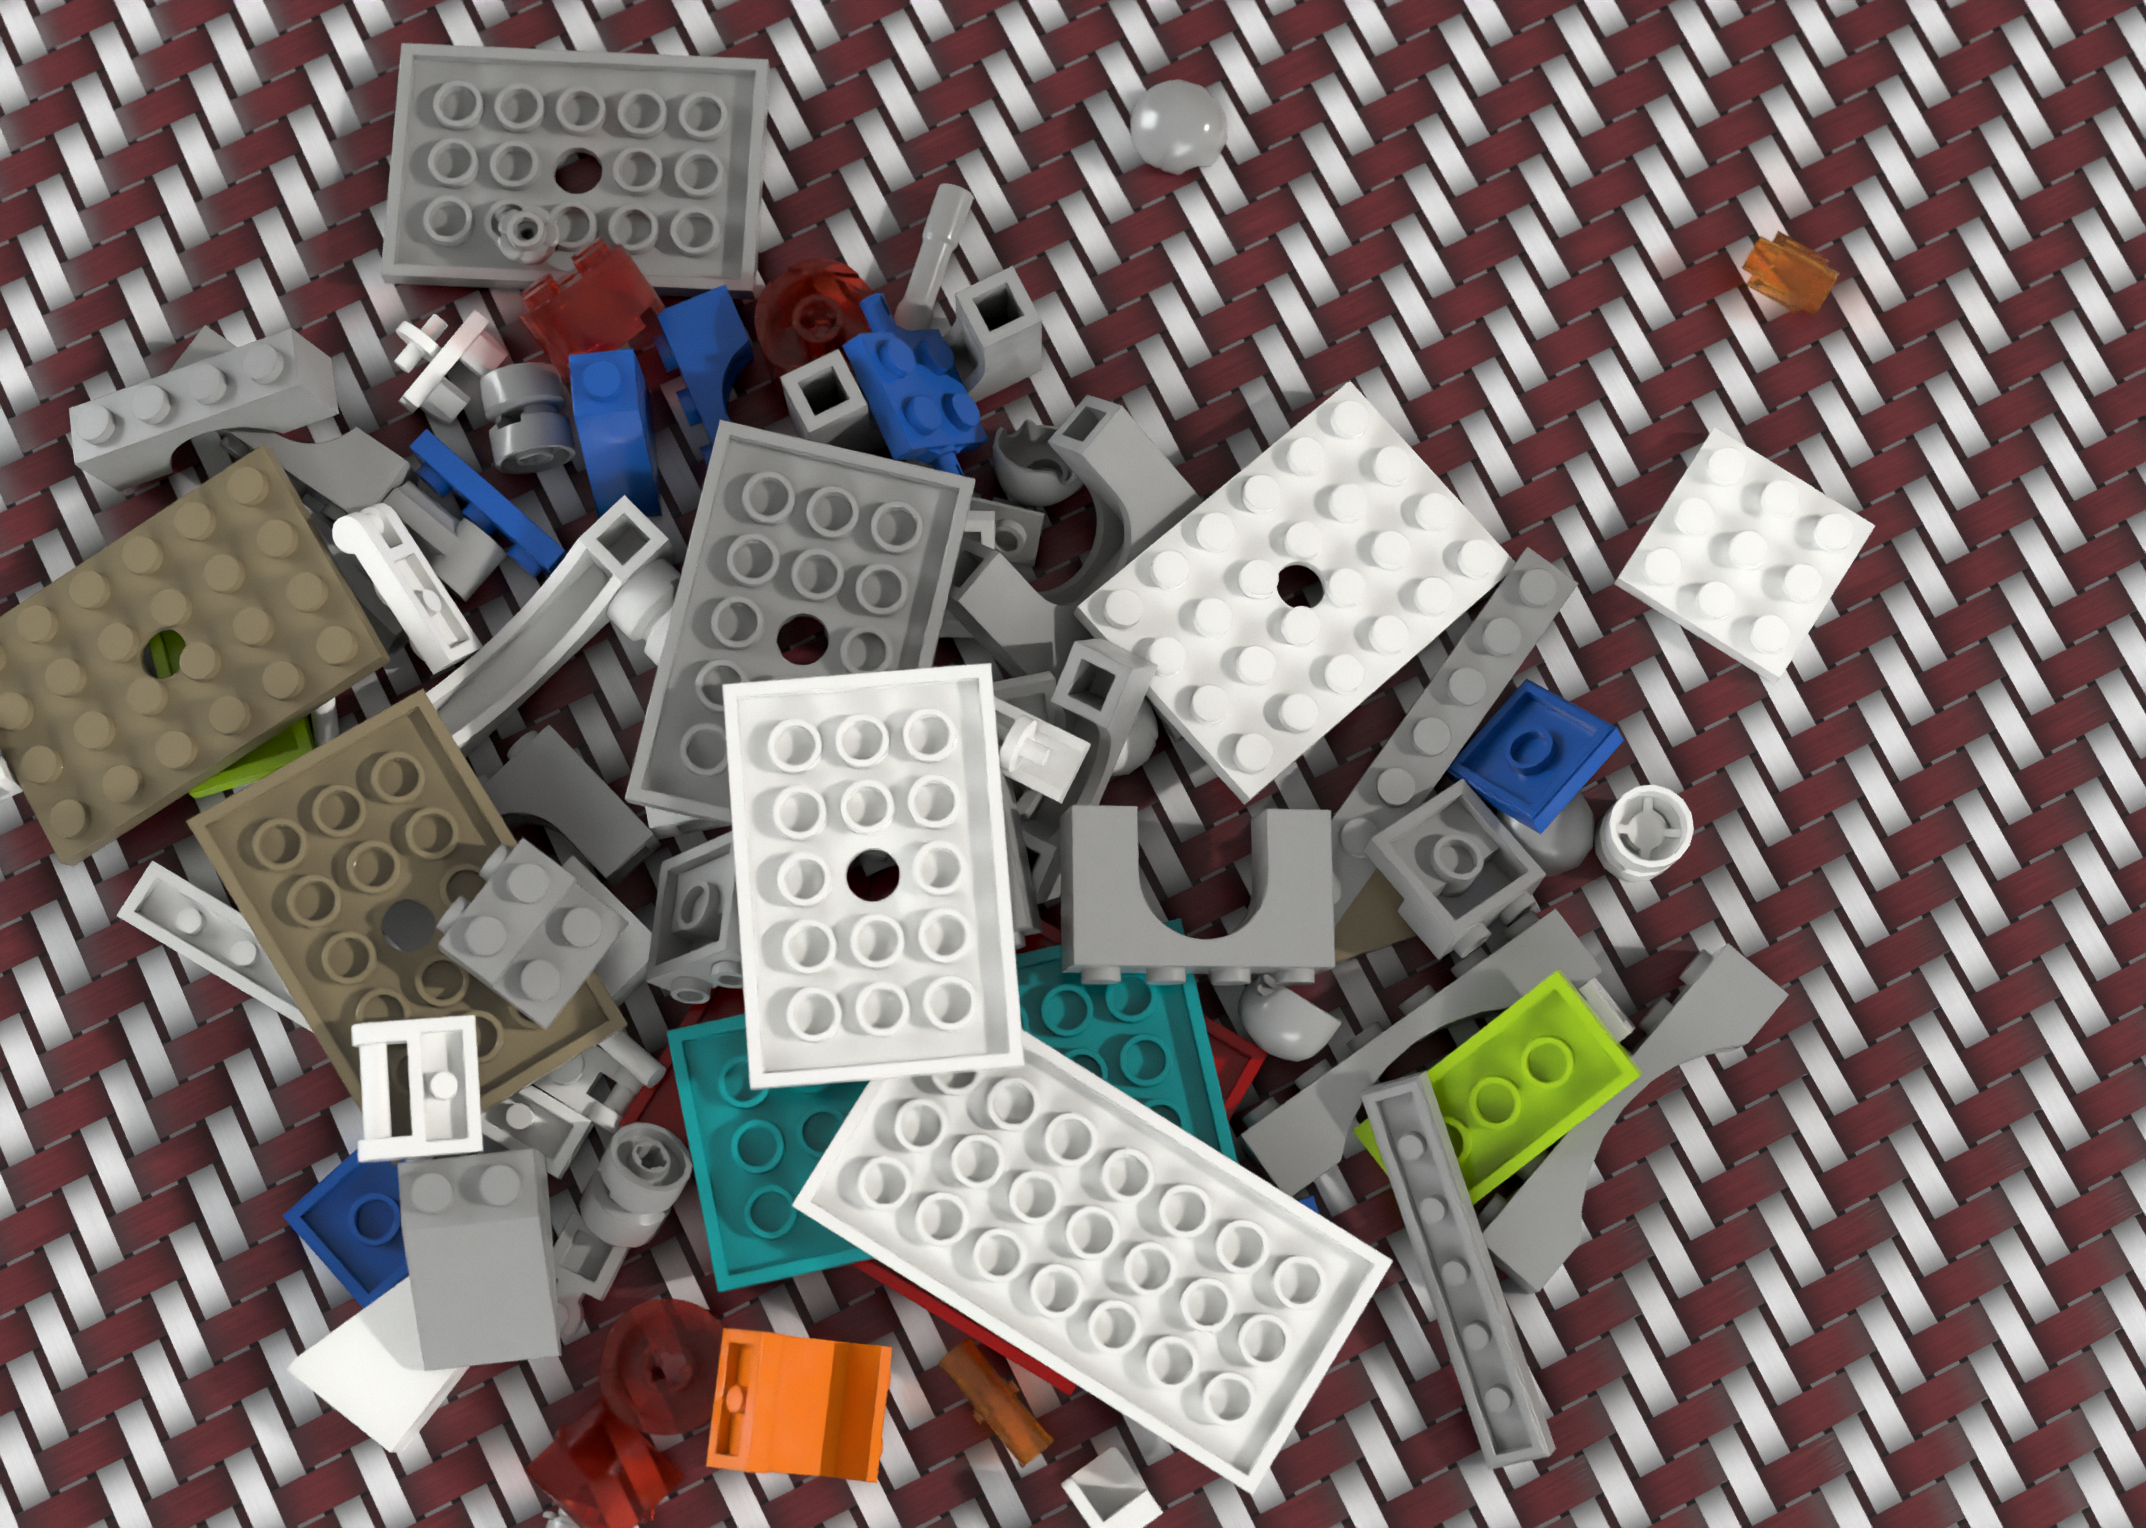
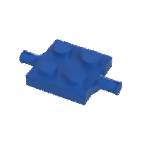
M876 293L866 297L859 303V306L864 312L872 333L858 334L844 344L843 348L893 460L916 459L932 465L935 470L964 476L955 455L971 453L987 443L989 439L980 422L978 407L968 395L956 369L954 355L950 346L943 340L939 329L909 331L901 328V326H897L883 293Z

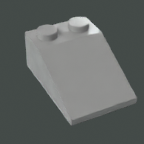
M531 1148L397 1163L402 1234L425 1371L562 1356L546 1155Z

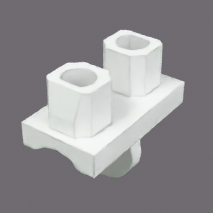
M474 310L443 348L435 341L448 325L439 316L433 314L421 329L407 321H403L395 331L407 346L394 362L407 373H410L422 357L429 361L430 364L398 402L411 413H414L419 407L429 416L449 426L471 398L445 378L446 373L459 360L479 378H482L487 373L496 370L508 355L495 338L484 330L490 321Z
M994 696L1000 773L1062 804L1091 744Z

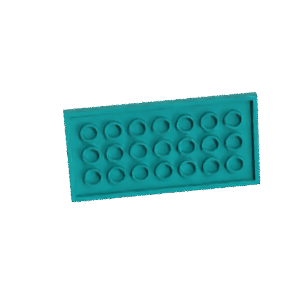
M1181 918L1162 922L1173 931L1185 936ZM1061 945L1015 954L1022 1030L1237 1163L1194 974H1186V983L1177 985L1146 984V973H1121V982L1116 984L1081 983V973H1062ZM745 1014L666 1031L718 1292L724 1293L875 1259L870 1254L792 1206L870 1080L752 1090L750 1088Z

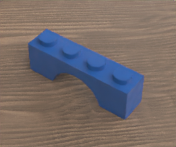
M726 285L656 312L663 334L652 338L666 372L678 368L686 388L676 392V395L690 427L702 423L710 441L709 444L699 447L707 467L709 466L720 420L731 422L728 417V403L732 388L740 374L755 360L749 337Z

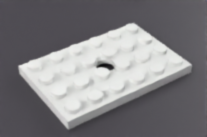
M1349 381L1078 605L1073 614L1095 639L1103 638L1158 665L1146 696L1245 805L1501 582L1516 562L1352 382ZM1292 565H1300L1311 569L1319 577L1322 584L1323 594L1320 603L1313 608L1306 606L1293 608L1287 605L1277 591L1278 574L1282 569Z
M991 663L723 684L750 1088L758 1090L1024 1067ZM864 851H883L889 854L899 867L900 879L897 888L889 897L881 901H864L855 896L848 887L846 875L849 864L858 854Z

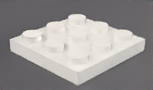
M1714 427L1614 584L1775 684L1781 678L1875 525Z

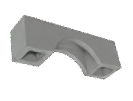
M205 325L169 372L235 349L237 346ZM238 427L214 430L224 437L219 445L237 460L262 444L272 449L300 499L302 500L307 493L325 506L320 513L332 524L338 518L353 512H360L362 509L374 504L382 503L395 487H400L409 480L415 485L419 481L418 476L407 460L358 427L336 439L321 443L296 442L286 439L274 431L261 428Z
M292 328L69 408L75 465L119 492L173 473L171 455L174 450L185 441L200 434L238 427L261 428L284 434L339 414L332 359Z
M1103 638L1075 641L1050 700L1054 707V726L1091 744L1062 804L1029 787L1017 802L1037 904L1058 898L1061 894L1060 815L1071 805H1099L1158 667L1157 664Z

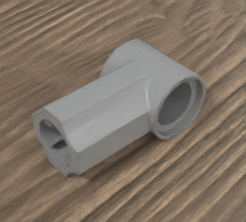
M410 480L400 487H395L382 502L392 507L445 589L462 602L466 603L507 556L506 552L479 527L468 519L458 520L440 503Z

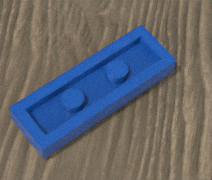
M426 429L409 446L421 465L415 471V474L439 497L444 498L449 492L453 493L466 505L461 511L463 517L479 527L488 536L491 537L496 531L511 544L512 547L507 552V555L530 577L535 579L542 572L549 578L567 555L566 551Z

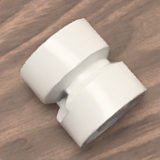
M658 558L636 572L614 596L606 613L607 617L632 642L641 639L646 641L644 652L657 666L659 665L681 574L665 558Z
M1657 785L1637 786L1624 793L1597 823L1594 835L1596 855L1603 867L1616 878L1629 882L1649 881L1667 870L1690 846L1694 831L1692 813L1684 800L1668 788Z

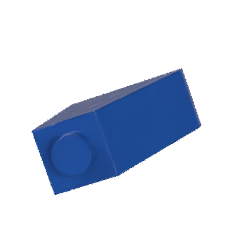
M634 349L569 355L574 420L598 519L624 495L646 517L662 516L652 397Z

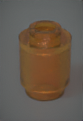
M1777 231L1771 241L1760 236L1741 267L1751 273L1746 286L1796 314L1802 309L1812 316L1817 313L1840 272L1827 266L1829 263L1828 258L1780 231Z

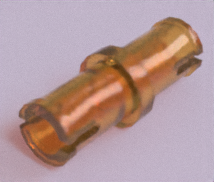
M970 1337L957 1345L938 1363V1366L942 1370L944 1369L975 1407L972 1413L973 1417L980 1425L985 1422L988 1423L1019 1461L1018 1464L1021 1468L1031 1463L1055 1441L1051 1435L1049 1436L1017 1398L1016 1395L1020 1390L1012 1380L1007 1383L1003 1381L976 1348L974 1341Z

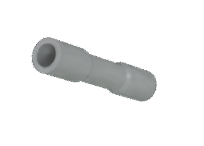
M947 183L940 184L923 231V243L904 298L898 304L894 315L896 325L901 326V328L909 331L929 330L933 319V306L953 250L958 246L974 196L962 187Z

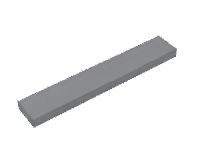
M1427 1070L1365 1088L1360 1092L1488 1469L1491 1470L1551 1456L1556 1447Z

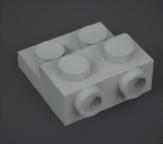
M1461 779L1370 838L1363 850L1405 899L1397 912L1438 960L1453 950L1461 958L1467 957L1490 937L1491 932L1487 929L1489 925L1501 919L1509 927L1526 915L1537 903L1531 895L1546 876L1541 867L1464 779Z
M733 831L661 863L645 982L671 991V997L680 1002L691 1004L705 1003L710 1000L711 988L716 986L727 988L744 987Z
M522 838L513 850L502 843L490 856L479 872V876L485 879L487 883L472 902L460 896L446 911L436 926L437 929L445 934L438 943L440 952L547 1031L622 935L629 922L576 883V877Z

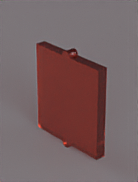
M603 1396L571 1426L561 1425L555 1434L556 1440L524 1470L580 1528H635L639 1523L649 1524L655 1515L653 1509L685 1478Z

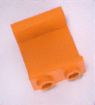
M723 1328L706 1466L768 1474V1472L877 1483L879 1460L883 1452L882 1433L886 1398L891 1383L890 1363L892 1347Z

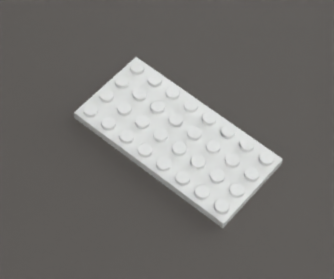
M1022 1029L1024 1067L870 1080L792 1206L1253 1495L1393 1260Z

